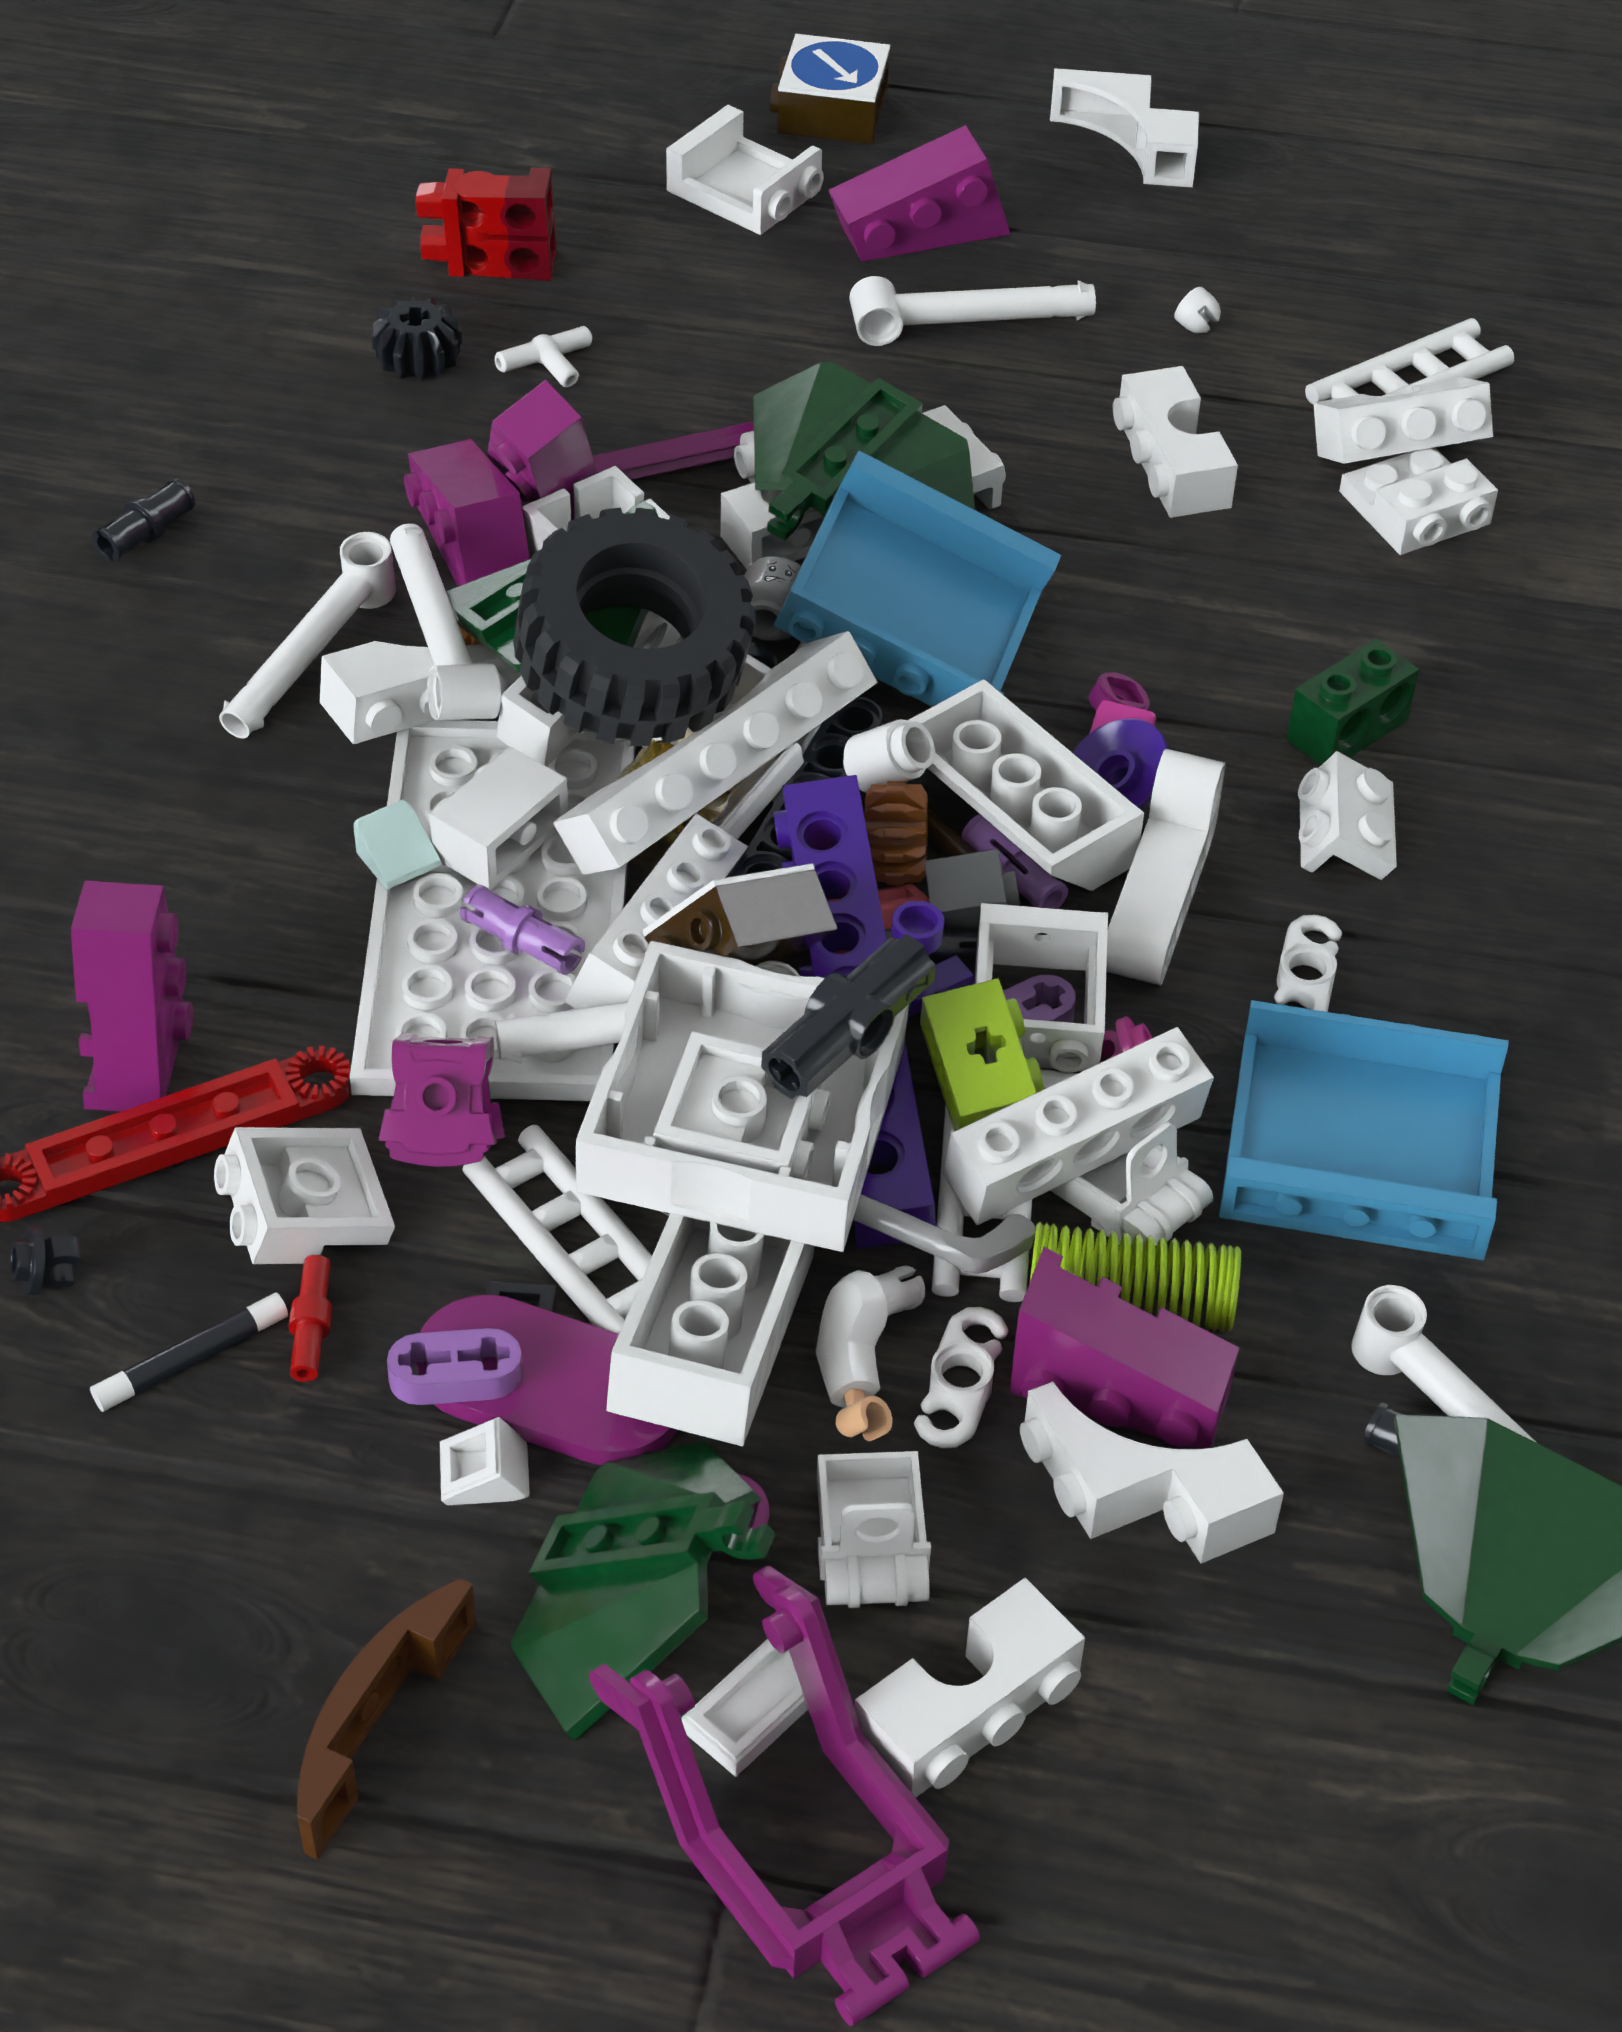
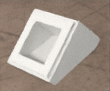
M500 1417L440 1441L441 1501L446 1505L508 1502L529 1497L527 1443Z

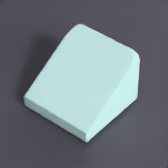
M406 799L358 818L354 822L356 853L386 890L441 866L440 858L414 808Z

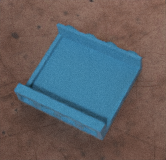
M858 450L832 500L773 626L805 643L849 631L875 678L931 707L983 679L1004 695L1001 692L1003 683L1040 594L1056 570L1061 555Z
M1251 1000L1243 1044L1219 1218L1484 1261L1496 1220L1497 1199L1492 1198L1501 1072L1509 1040Z

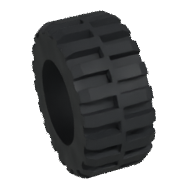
M620 507L604 509L600 511L599 518L592 519L590 514L568 522L567 532L560 528L543 541L542 549L533 554L527 566L515 622L516 631L513 644L515 658L521 663L520 674L526 686L531 691L539 689L537 701L550 714L554 715L559 711L565 716L563 723L579 733L584 728L597 733L596 739L599 741L614 744L615 738L630 740V746H650L653 738L661 737L663 744L685 738L687 727L692 732H697L711 723L716 713L725 710L732 700L735 687L738 686L755 627V609L751 605L753 594L748 580L744 575L738 576L739 564L727 549L722 552L716 549L718 541L702 528L696 533L687 528V520L672 514L668 520L654 516L653 509L636 508L635 514L622 513ZM611 605H629L643 608L668 621L678 631L683 640L674 645L657 649H640L625 646L597 631L584 615L595 609Z

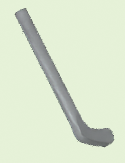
M860 1194L853 1217L854 1221L926 1251L966 1272L974 1274L993 1270L1028 1251L1032 1247L1036 1234V1227L1030 1219L1021 1214H1010L998 1227L983 1237L969 1238L959 1236Z

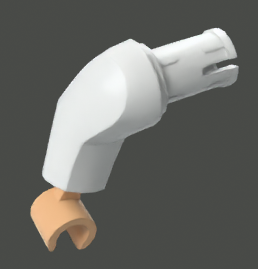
M900 1266L878 1276L857 1270L842 1277L831 1289L826 1300L820 1324L816 1355L831 1403L843 1407L836 1416V1427L841 1434L851 1438L862 1433L864 1439L870 1442L887 1434L892 1427L893 1419L889 1407L881 1398L874 1396L880 1389L875 1345L885 1328L888 1315L914 1309L923 1302L925 1286L921 1276L904 1282L899 1281L911 1277L916 1271L913 1267Z

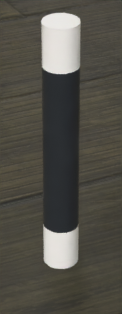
M275 1292L91 1386L92 1397L98 1408L104 1412L288 1317L286 1305L280 1295Z

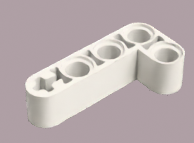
M1170 749L1163 751L1154 781L1149 818L1108 927L1106 972L1159 986L1162 985L1214 835L1225 773V762Z

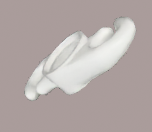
M1303 915L1291 922L1286 933L1277 974L1278 990L1274 995L1277 1004L1284 1005L1289 1002H1297L1307 1009L1328 1012L1337 968L1335 955L1339 950L1337 943L1334 941H1339L1342 936V931L1334 921L1319 915ZM1310 931H1319L1325 934L1330 941L1324 944L1314 943L1303 934ZM1300 965H1307L1319 970L1323 976L1316 980H1304L1295 976L1290 969Z
M967 1307L953 1315L948 1322L939 1348L932 1359L929 1393L920 1405L922 1411L928 1415L938 1410L948 1411L957 1417L959 1424L952 1429L941 1430L935 1428L926 1415H918L914 1426L920 1437L930 1445L939 1448H956L972 1439L976 1432L986 1402L991 1395L994 1360L1001 1353L1002 1346L996 1339L986 1343L974 1342L966 1336L964 1331L970 1326L983 1325L991 1330L995 1338L1004 1339L1009 1330L1002 1317L993 1310L983 1307ZM954 1366H966L975 1370L981 1379L973 1386L962 1388L948 1383L944 1379L943 1373Z

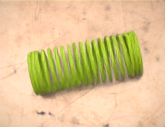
M1041 1222L1036 1225L1030 1280L1043 1247H1046L1063 1256L1060 1268L1070 1273L1073 1272L1074 1275L1083 1280L1085 1274V1281L1095 1285L1097 1269V1284L1102 1277L1108 1279L1110 1271V1281L1119 1285L1123 1266L1121 1299L1129 1303L1135 1268L1133 1305L1140 1308L1148 1264L1145 1312L1152 1315L1159 1265L1160 1278L1157 1312L1161 1307L1165 1309L1172 1267L1169 1311L1176 1315L1185 1263L1181 1318L1188 1321L1197 1265L1193 1324L1200 1327L1204 1289L1210 1262L1205 1328L1207 1331L1210 1329L1213 1331L1218 1329L1220 1332L1225 1330L1227 1333L1232 1331L1241 1269V1249L1238 1245L1233 1248L1231 1244L1228 1247L1222 1244L1216 1254V1247L1211 1242L1208 1244L1204 1254V1246L1200 1241L1195 1244L1192 1252V1245L1188 1240L1183 1242L1180 1250L1179 1242L1174 1238L1167 1249V1241L1164 1237H1161L1155 1251V1240L1151 1235L1147 1237L1144 1249L1143 1239L1139 1233L1134 1237L1132 1247L1131 1237L1127 1232L1124 1233L1119 1246L1118 1234L1114 1230L1109 1236L1106 1249V1233L1103 1229L1097 1234L1095 1247L1094 1232L1091 1228L1087 1229L1082 1246V1231L1077 1226L1073 1231L1069 1250L1070 1230L1067 1225L1061 1229L1058 1248L1057 1226L1054 1223L1051 1226L1048 1223L1043 1225Z

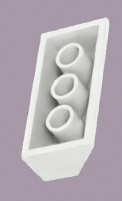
M986 680L979 681L907 720L909 722L916 721L921 723L932 737L935 756L928 769L1050 875L1093 891L1130 869L1141 839L1144 812Z

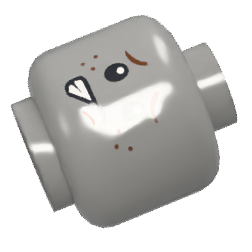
M769 556L758 559L748 567L744 577L748 580L753 594L751 605L755 609V627L752 633L754 637L767 641H782L793 637L789 633L773 626L801 568L798 563L784 557Z

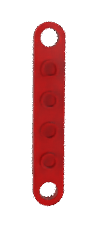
M320 1045L319 1050H313V1047H308L307 1052L299 1051L294 1057L279 1062L275 1058L25 1144L24 1150L12 1154L5 1153V1156L0 1157V1182L11 1180L17 1181L22 1185L18 1187L19 1192L17 1190L13 1191L12 1197L8 1193L5 1194V1199H2L0 1195V1222L18 1220L226 1147L230 1142L235 1127L280 1128L334 1109L343 1104L351 1095V1067L349 1059L346 1060L343 1052L338 1054L337 1049L333 1047L330 1050H326L325 1046ZM317 1072H326L335 1076L334 1081H329L328 1087L324 1083L321 1089H318L316 1084H314L313 1088L310 1087L309 1083L304 1085L303 1080Z

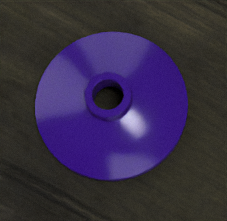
M1127 718L1112 721L1097 728L1087 735L1072 753L1135 806L1143 810L1151 802L1154 781L1163 751L1169 748L1163 735L1152 724L1140 719Z

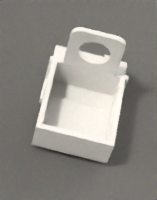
M1169 1122L1161 1125L1136 1144L1130 1152L1050 1190L1091 1217V1226L1098 1231L1103 1229L1107 1237L1115 1230L1118 1234L1119 1245L1124 1233L1127 1232L1131 1237V1245L1134 1237L1139 1233L1143 1239V1249L1148 1236L1151 1235L1154 1238L1155 1246H1157L1161 1237H1164L1166 1241L1170 1240L1173 1232L1186 1222H1193L1202 1214V1210L1213 1202V1193L1208 1184L1188 1170V1159L1177 1156V1129Z
M918 1451L818 1455L817 1489L821 1537H818L820 1580H825L826 1605L848 1604V1608H860V1604L895 1603L896 1606H907L908 1602L929 1601L931 1543L926 1540Z

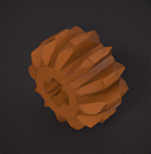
M887 781V784H872L866 793L864 818L876 882H886V885H905V882L920 883L926 875L925 861H927L928 855L927 793L921 784H906V781Z

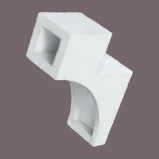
M1054 68L1050 121L1085 127L1119 143L1137 161L1142 171L1143 184L1193 187L1198 148L1199 112L1150 108L1151 75Z
M1054 1382L1028 1391L1025 1421L1020 1425V1435L1024 1448L1035 1463L1043 1462L1054 1480V1491L1062 1510L1067 1516H1076L1090 1539L1163 1510L1166 1523L1173 1536L1180 1542L1186 1540L1199 1562L1204 1563L1275 1533L1284 1493L1248 1439L1229 1445L1205 1449L1156 1447L1122 1437L1095 1423L1075 1408Z

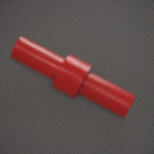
M310 1255L304 1259L300 1295L291 1304L289 1331L294 1336L290 1375L293 1379L301 1382H310L317 1378L322 1339L329 1335L333 1306L327 1299L331 1262L322 1255Z

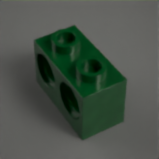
M1374 639L1295 688L1286 740L1320 766L1336 751L1349 758L1409 720L1419 669L1381 641Z

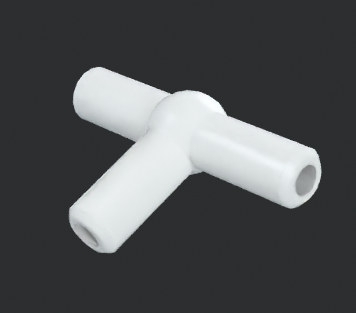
M585 326L551 336L540 334L529 343L497 352L495 355V365L498 370L504 373L538 362L543 364L563 387H570L577 382L579 373L562 354L590 346L592 334Z

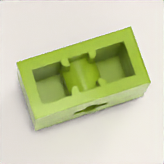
M999 978L922 997L920 1025L954 1132L1044 1090L1043 1078L1036 1058L1025 1059L1019 1041L1020 1037L1025 1036V1026L1019 1004L1015 998L1006 1000ZM984 1052L985 1058L988 1061L995 1062L985 1065L984 1058L980 1054L975 1053Z

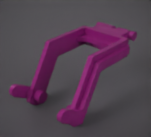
M765 1566L753 1574V1581L760 1596L776 1612L762 1621L763 1630L771 1645L779 1653L789 1650L823 1753L894 1840L892 1853L804 1910L781 1907L719 1827L680 1717L693 1709L695 1702L688 1686L679 1675L673 1674L661 1681L650 1671L643 1670L630 1678L629 1683L606 1664H602L589 1672V1678L601 1701L639 1731L680 1846L772 1967L786 1969L793 1979L821 1961L844 1991L843 1994L835 1998L838 2012L849 2026H854L909 1989L908 1979L898 1965L906 1959L914 1971L921 1978H925L980 1941V1935L975 1924L966 1914L962 1913L950 1921L935 1902L930 1889L944 1880L949 1838L863 1734L818 1597L774 1568Z

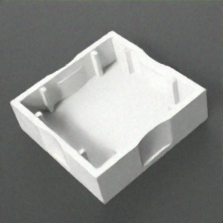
M650 941L625 1007V1023L621 1040L614 1054L602 1069L576 1138V1192L843 1252L903 1053L909 1004L895 1016L889 1035L874 1054L862 1060L853 1054L821 1084V1090L831 1092V1102L823 1131L809 1129L806 1141L814 1143V1153L807 1180L791 1177V1168L781 1166L779 1174L663 1149L656 1147V1138L653 1137V1132L691 1032L767 1048L804 1015L810 996L824 978L779 974L750 965L742 960Z

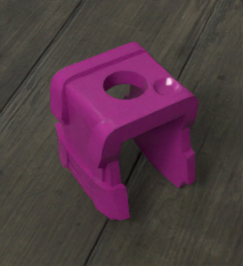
M402 1033L393 1040L391 1058L396 1086L391 1108L384 1111L378 1139L379 1141H386L385 1146L389 1149L390 1157L406 1163L435 1167L466 1165L482 1161L484 1152L489 1151L491 1145L497 1144L496 1139L505 1137L499 1102H491L488 1078L494 1060V1037L479 1036L477 1039L419 1037L417 1034Z

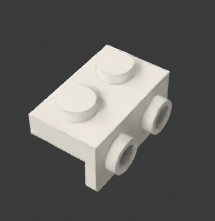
M1336 751L1319 768L1311 769L1304 776L1298 789V797L1300 799L1299 840L1301 844V867L1313 873L1332 855H1335L1382 880L1397 867L1393 782L1378 770L1367 768Z

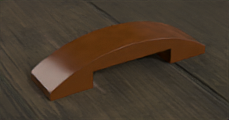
M459 1578L416 1601L380 1630L358 1653L341 1675L315 1722L301 1766L297 1792V1817L304 1854L318 1860L359 1799L354 1765L351 1758L411 1670L415 1669L439 1680L476 1625L473 1584Z

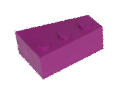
M966 125L828 190L840 224L861 262L1010 235L988 160Z
M544 380L492 421L487 457L518 490L521 506L564 488L570 494L571 521L574 520L573 484L597 474L582 417L547 380Z
M472 439L408 453L411 473L404 475V485L409 503L412 507H418L457 586L530 560L520 493Z
M84 881L71 926L76 1002L87 1003L91 1020V1034L81 1033L79 1037L80 1056L93 1057L94 1062L88 1085L83 1090L84 1109L121 1112L165 1097L180 1040L190 1039L193 1027V1006L191 1002L183 1001L182 997L186 982V964L184 958H176L175 956L179 930L178 917L176 913H168L164 886Z
M1043 1247L1019 1309L1009 1393L1027 1398L1028 1391L1054 1382L1075 1408L1085 1416L1092 1417L1103 1425L1111 1427L1122 1426L1161 1438L1166 1443L1177 1447L1212 1448L1231 1391L1239 1347L1162 1307L1156 1313V1316L1118 1298L1122 1289L1121 1286L1104 1277L1095 1286L1060 1268L1063 1256Z

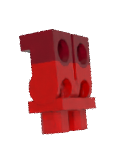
M449 168L445 183H419L415 201L418 218L443 219L444 226L423 225L420 242L422 259L448 262L449 276L464 277L465 272H468L472 275L551 281L557 255L551 168H531L529 176L493 175L484 171H472L464 174V169Z

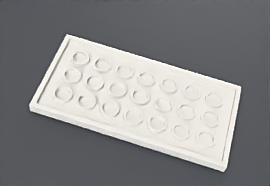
M435 720L397 731L387 806L406 799L414 808L432 843L430 813L433 812L437 804L442 799L451 797L470 781L483 765L491 763L510 747L496 738L498 721ZM584 728L547 766L567 778L568 811L596 791L634 771L636 746H630V740L615 738L614 744L599 741L596 739L597 733ZM557 832L490 890L519 907L523 905L535 907L541 911L545 921L585 941L584 952L580 953L574 949L570 951L582 957L576 969L568 975L558 973L556 969L527 953L513 954L503 947L501 939L473 924L463 921L460 917L461 907H467L472 911L476 909L464 903L463 900L468 892L478 884L445 864L441 863L440 867L388 890L377 879L350 1072L351 1094L394 1096L396 1083L392 1072V1043L400 1034L408 1033L417 1034L419 1037L477 1039L479 1036H493L494 1060L491 1073L488 1076L491 1099L591 1101L602 1069L615 1052V1044L560 1052L550 1051L544 1054L522 1057V1063L508 1059L500 1060L495 1021L502 1020L513 1012L515 1018L576 1010L564 1001L589 953L625 907L628 862L620 868L583 875Z

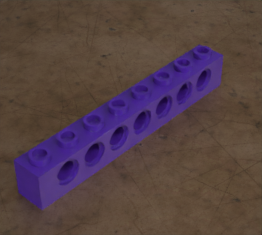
M857 775L782 785L785 810L773 812L778 848L791 847L793 861L782 862V868L813 863L826 900L839 899L837 901H827L837 930L807 949L810 964L799 966V975L803 977L826 978L830 974L838 972L847 977L887 941ZM840 950L850 951L843 954L833 953ZM904 1042L901 1060L868 1170L874 1167H886L891 1169V1171L879 1175L867 1172L861 1194L936 1226L934 1198L906 1044ZM852 1221L857 1249L903 1243V1241L864 1224Z

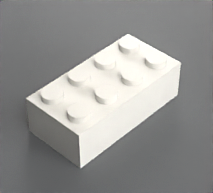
M670 1213L611 1352L606 1411L743 1446L812 1262L815 1246Z

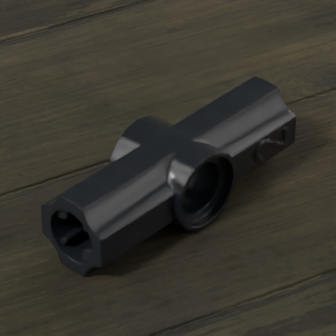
M907 934L898 939L891 937L847 977L837 972L824 978L810 996L804 1015L762 1051L761 1068L772 1080L774 1088L790 1099L799 1095L807 1097L853 1054L861 1060L874 1054L889 1035L895 1016L935 981L936 965L927 955L924 945Z

